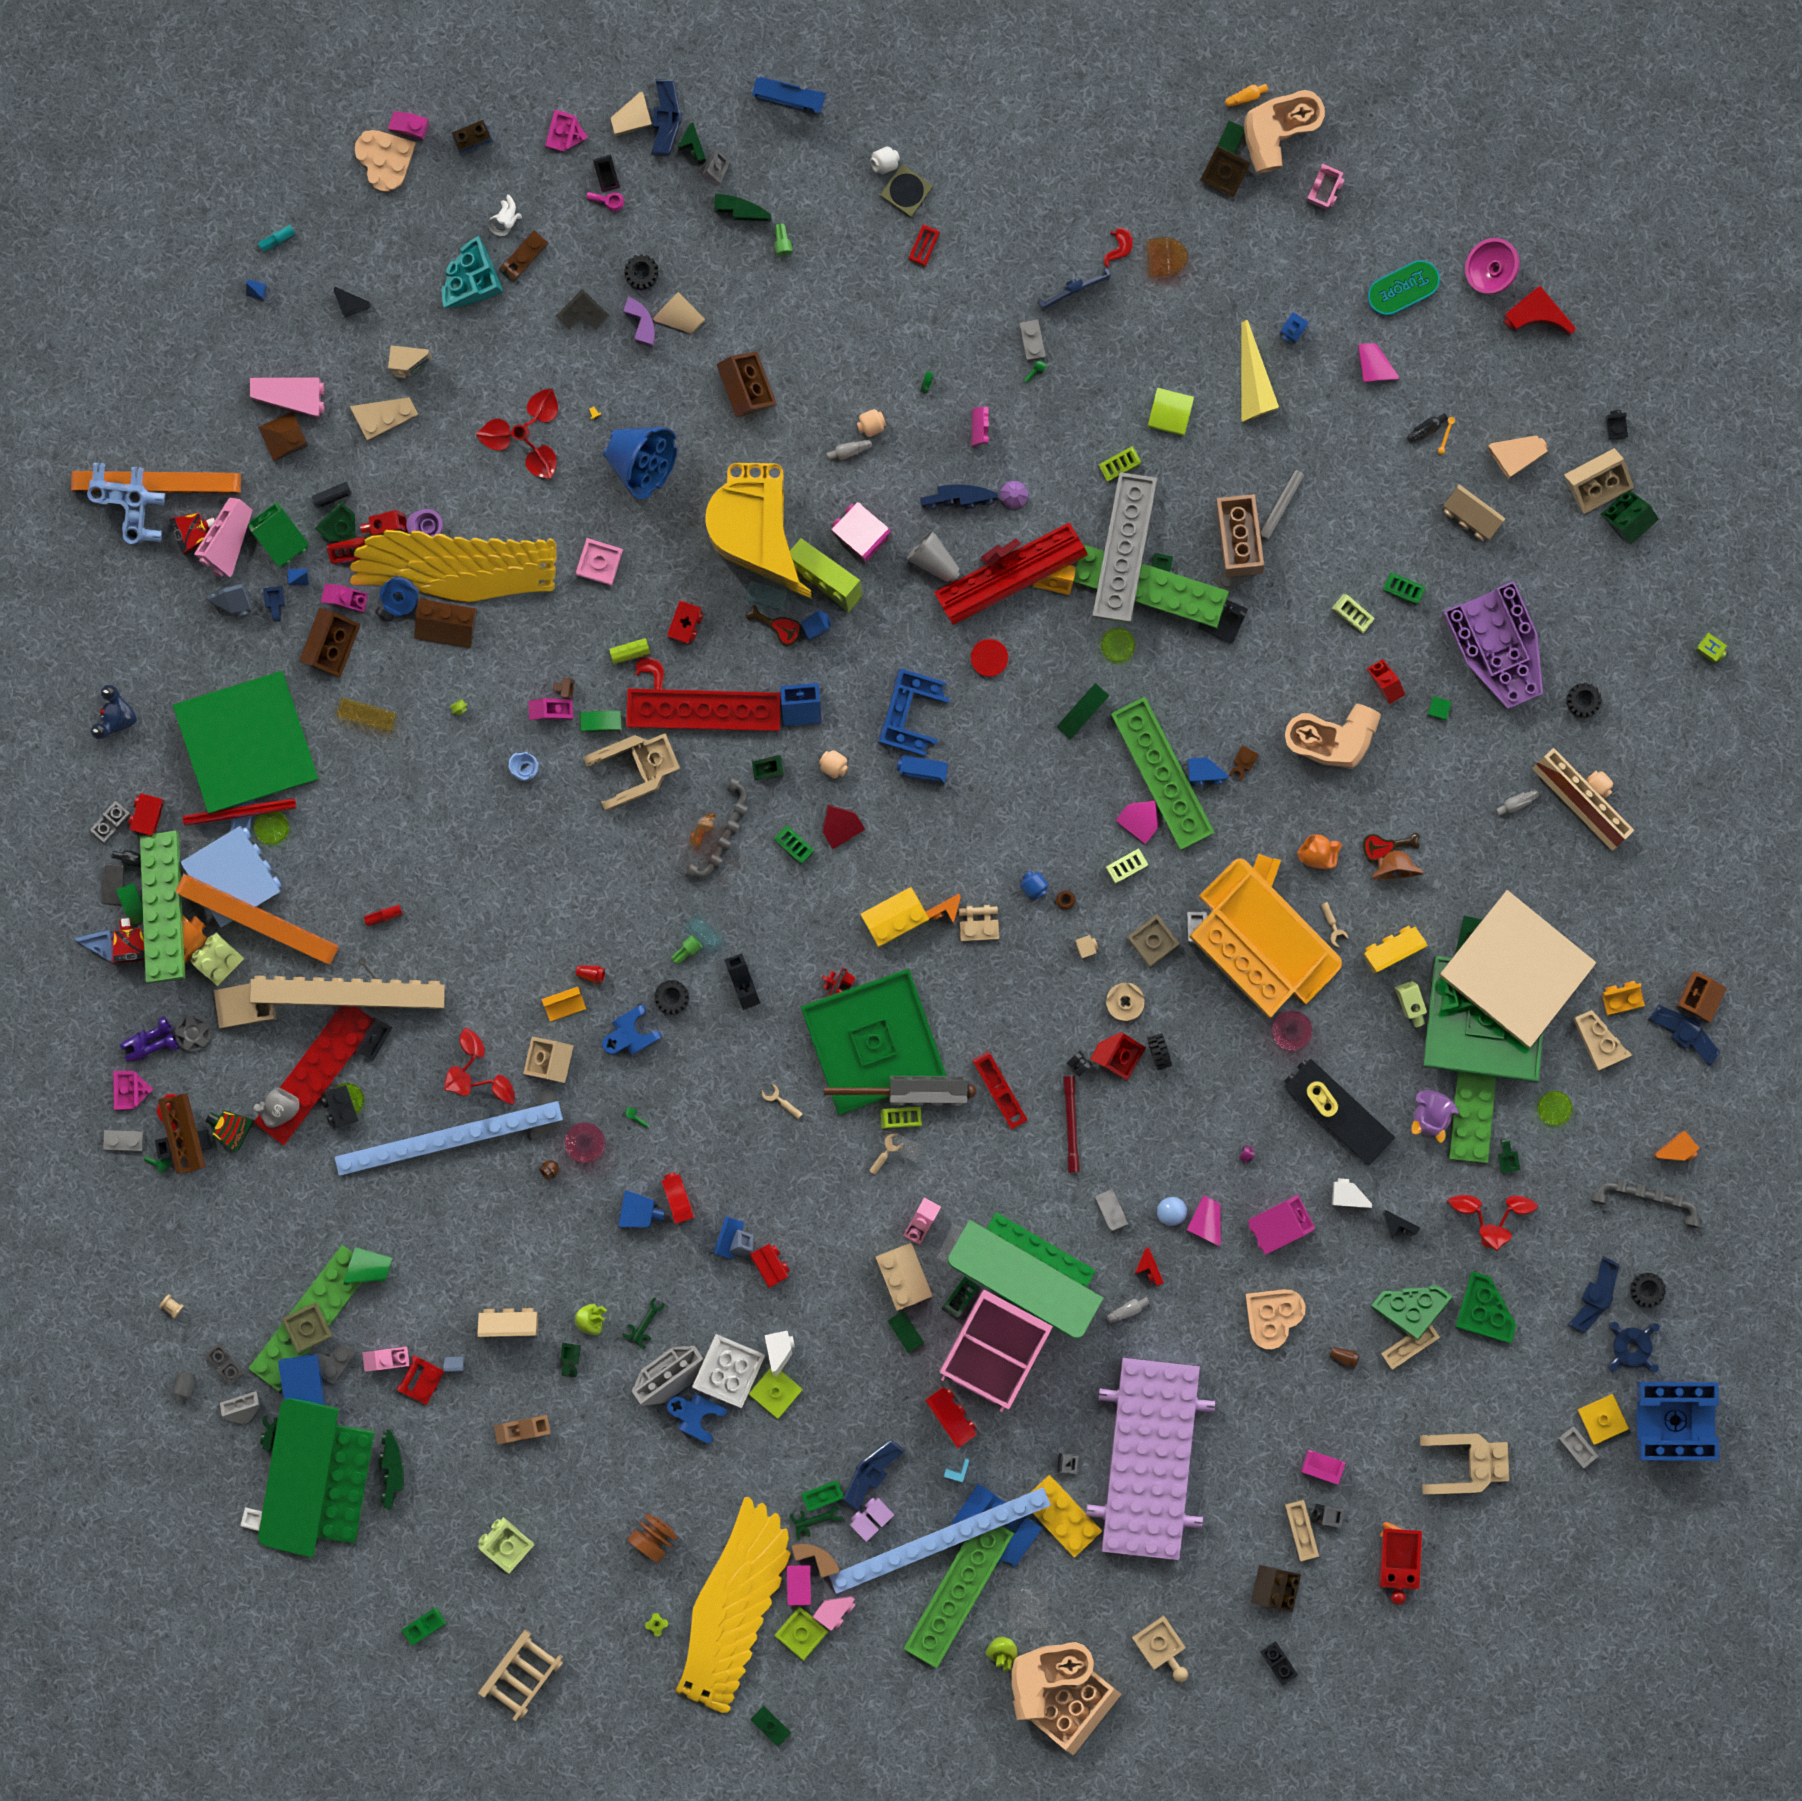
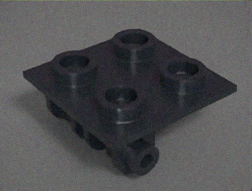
M1226 600L1218 627L1214 628L1200 623L1198 629L1233 644L1248 609Z

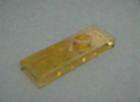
M341 697L336 716L392 732L397 713Z

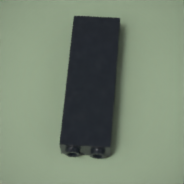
M1304 1059L1297 1066L1299 1071L1295 1075L1291 1073L1284 1080L1286 1083L1284 1088L1365 1164L1370 1166L1396 1137L1312 1059L1308 1061ZM1311 1083H1323L1336 1100L1338 1110L1333 1116L1326 1117L1321 1115L1307 1095V1087ZM1318 1088L1313 1089L1314 1095H1318L1320 1093V1090ZM1326 1103L1324 1105V1109L1326 1111H1329L1331 1109V1105Z

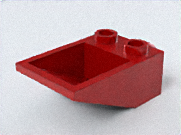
M1383 1528L1378 1586L1395 1588V1591L1391 1594V1601L1395 1605H1402L1406 1601L1403 1588L1420 1589L1422 1531ZM1389 1574L1394 1575V1580L1391 1582L1388 1580ZM1409 1575H1412L1414 1578L1411 1583L1407 1581Z

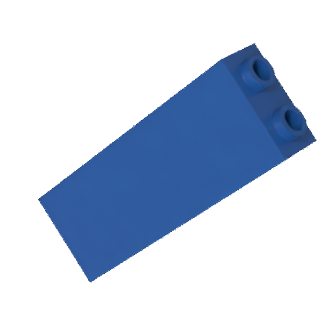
M318 1354L284 1358L278 1361L284 1400L294 1398L326 1405Z

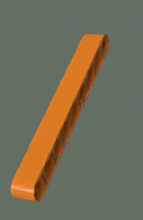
M72 471L71 491L84 490V492H88L93 471ZM104 471V480L106 482L131 484V472ZM143 472L142 485H144L148 492L172 493V491H179V493L198 492L201 494H210V492L229 494L230 492H237V494H240L241 474ZM94 488V489H93V492H96V490H100V489Z
M183 874L175 890L176 893L324 963L331 964L339 946L189 875Z

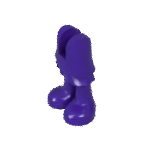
M165 1016L158 1020L159 1025L148 1032L143 1029L141 1033H136L120 1044L121 1050L134 1046L136 1051L125 1056L126 1062L144 1059L148 1057V1054L163 1048H169L172 1051L179 1049L173 1033L159 1041L147 1044L148 1041L172 1032V1028Z

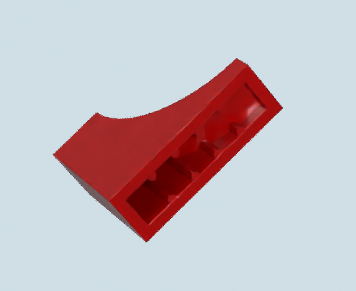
M1538 286L1503 316L1505 319L1503 322L1509 330L1517 331L1529 324L1545 323L1561 329L1568 336L1576 331V327L1541 286Z
M675 1172L664 1175L665 1179L661 1180L675 1224L696 1218L680 1174L676 1175Z

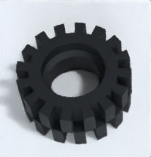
M640 254V256L634 255L632 259L628 260V263L625 264L624 274L627 283L632 288L647 290V288L653 287L652 285L657 282L659 270L653 258L651 259L648 255L643 256V254ZM640 265L646 266L649 270V275L645 279L636 278L634 275L636 267Z
M1586 682L1575 685L1570 689L1566 697L1568 710L1579 718H1587L1594 715L1601 707V692L1599 693V689L1595 688L1593 684H1587ZM1581 693H1586L1591 698V704L1586 708L1580 707L1577 703V696Z
M676 980L662 982L654 994L656 1006L665 1014H679L688 1005V990L681 982ZM669 990H675L679 994V1001L674 1005H669L664 1000V995Z
M1160 1033L1147 1037L1157 1071L1171 1067L1172 1062L1163 1034Z
M1639 1274L1630 1285L1632 1299L1642 1307H1655L1665 1298L1666 1285L1657 1274ZM1647 1282L1652 1283L1655 1287L1654 1295L1649 1298L1644 1297L1641 1293L1642 1285Z

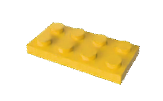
M1049 1474L1031 1492L1044 1487L1051 1506L1036 1511L1033 1514L1075 1558L1102 1530L1089 1516L1086 1517V1513Z

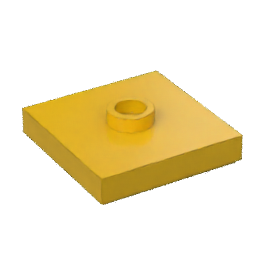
M1613 1394L1577 1409L1593 1445L1629 1429Z

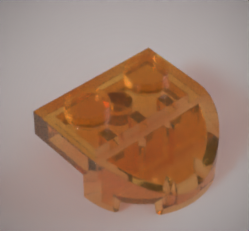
M1171 237L1146 239L1148 277H1172L1180 274V271L1188 263L1186 247Z
M716 813L704 815L699 820L696 830L691 831L689 842L692 844L693 849H701L705 832L713 833L714 824L711 819H716Z

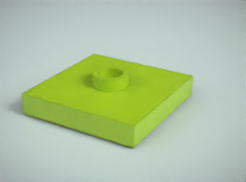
M770 1368L749 1395L778 1419L803 1389L782 1371L777 1377H773Z
M799 1606L774 1636L804 1661L829 1631Z

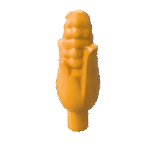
M1266 84L1258 87L1250 85L1232 95V97L1227 98L1225 105L1230 107L1256 100L1260 97V94L1268 91V87Z

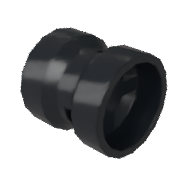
M1081 1051L1077 1052L1066 1063L1069 1067L1075 1069V1073L1079 1077L1093 1065L1090 1060L1084 1058V1054Z

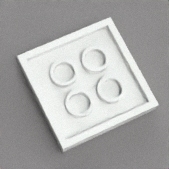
M716 1334L692 1387L742 1408L765 1355Z

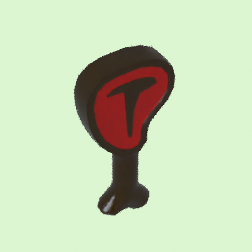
M753 605L751 611L746 613L748 620L756 619L774 630L779 642L784 646H792L799 639L802 627L798 621L792 618L778 617L771 619L759 613L756 605Z
M1414 833L1409 838L1399 840H1385L1376 834L1367 835L1363 841L1364 855L1369 861L1376 862L1398 847L1411 845L1418 849L1420 846L1418 843L1420 835Z

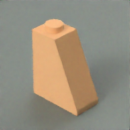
M1538 436L1491 443L1487 447L1508 479L1548 452L1546 442L1542 438L1539 439Z

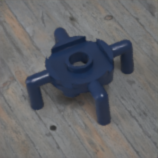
M1617 1322L1609 1323V1328L1616 1334L1613 1343V1351L1616 1357L1608 1364L1609 1370L1616 1371L1620 1363L1628 1366L1644 1364L1651 1372L1659 1370L1658 1365L1653 1364L1649 1359L1653 1348L1649 1336L1654 1331L1660 1329L1659 1324L1652 1323L1643 1331L1633 1327L1621 1330ZM1631 1341H1635L1638 1345L1637 1351L1633 1353L1627 1349V1345Z

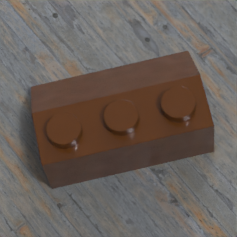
M757 351L733 355L716 364L736 417L746 416L776 405Z
M419 598L414 638L471 648L477 609Z
M319 608L299 662L341 677L361 624L333 611Z

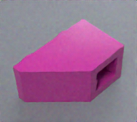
M324 584L321 603L364 612L368 593L341 585Z

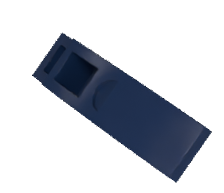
M954 484L937 486L938 494L920 498L921 506L926 507V510L937 508V504L945 503V506L956 504V500H959L961 507L965 506V509H972L978 503H984V505L994 504L995 500H998V493L978 486Z

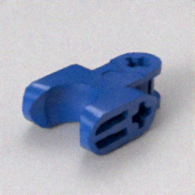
M639 1005L612 1021L616 1030L603 1039L602 1046L609 1054H616L627 1048L630 1055H633L659 1040L662 1034L659 1031H653L647 1035L636 1032L635 1022L637 1018L646 1012L645 1005ZM608 1040L617 1041L615 1049L607 1048Z
M696 1393L692 1401L680 1396H674L667 1404L669 1413L682 1419L678 1428L706 1443H712L714 1439L710 1433L703 1430L701 1418L707 1413L725 1416L728 1412L726 1408ZM677 1401H680V1406H682V1409H677V1411H674V1406L672 1405V1402L676 1403Z

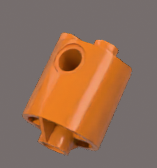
M182 914L184 963L186 964L192 958L193 953L205 945L208 937L202 932L206 925L198 917L194 916L192 919H188Z

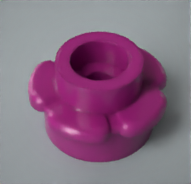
M1243 1146V1154H1240L1239 1160L1244 1161V1164L1247 1161H1252L1255 1151L1252 1150L1253 1147Z

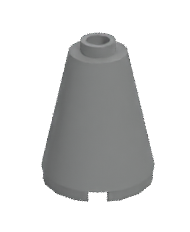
M932 531L927 533L921 539L918 546H915L907 556L909 562L945 582H954L960 575L958 573L960 568L937 535Z

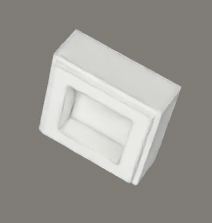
M245 1507L240 1526L259 1531L262 1511Z

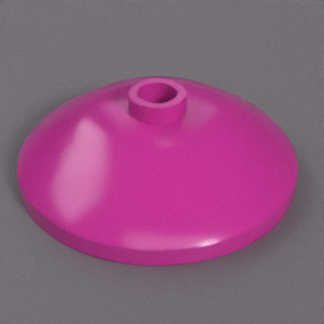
M1489 238L1478 243L1469 253L1465 264V274L1469 284L1483 294H1496L1505 290L1513 283L1518 274L1520 265L1519 255L1512 244L1501 238Z

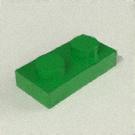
M838 1480L801 1493L808 1512L844 1498Z

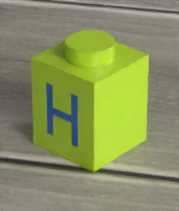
M1707 633L1695 650L1715 663L1717 660L1721 661L1727 653L1725 651L1727 645L1710 633Z

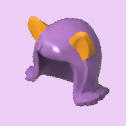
M1433 1090L1420 1091L1415 1099L1419 1105L1414 1114V1122L1411 1127L1412 1134L1420 1133L1427 1137L1434 1136L1439 1143H1442L1446 1136L1445 1130L1451 1123L1452 1114L1458 1115V1109L1451 1099L1440 1092Z

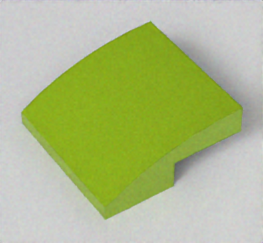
M1157 388L1147 427L1184 436L1194 397Z

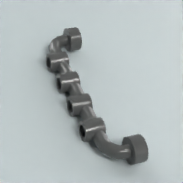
M733 776L727 787V790L732 793L737 790L740 793V798L706 868L698 870V865L691 862L685 874L686 877L690 879L693 876L704 878L712 873L714 867L719 868L723 860L720 855L723 850L727 851L731 844V841L728 840L731 833H736L740 825L737 823L739 816L744 817L748 806L745 805L748 797L747 791L739 783L740 779Z
M1619 1179L1617 1183L1607 1182L1602 1184L1598 1188L1597 1193H1592L1591 1201L1599 1204H1606L1608 1196L1604 1195L1607 1190H1614L1619 1193L1634 1195L1635 1197L1669 1204L1674 1207L1685 1208L1690 1211V1217H1686L1685 1225L1700 1228L1701 1220L1698 1219L1697 1208L1692 1203L1685 1201V1196L1680 1194H1673V1197L1665 1196L1666 1191L1655 1189L1653 1193L1647 1191V1186L1636 1184V1187L1633 1188L1628 1186V1181Z

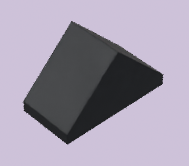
M611 154L593 159L602 193L620 188Z
M334 287L333 290L344 318L371 307L369 301Z

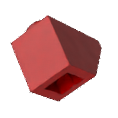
M1383 659L1367 668L1380 693L1389 704L1406 695L1399 678Z

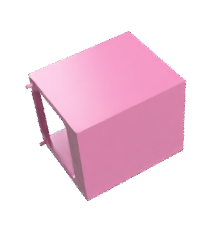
M982 1289L939 1370L943 1374L941 1380L944 1381L947 1376L953 1379V1382L981 1397L1002 1406L1000 1412H1003L1004 1408L1010 1409L1053 1326Z

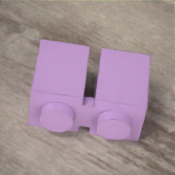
M872 1498L865 1504L867 1509L864 1512L860 1513L858 1511L851 1518L853 1522L850 1525L866 1542L879 1530L866 1516L868 1513L881 1527L894 1516V1513L879 1498L876 1500Z

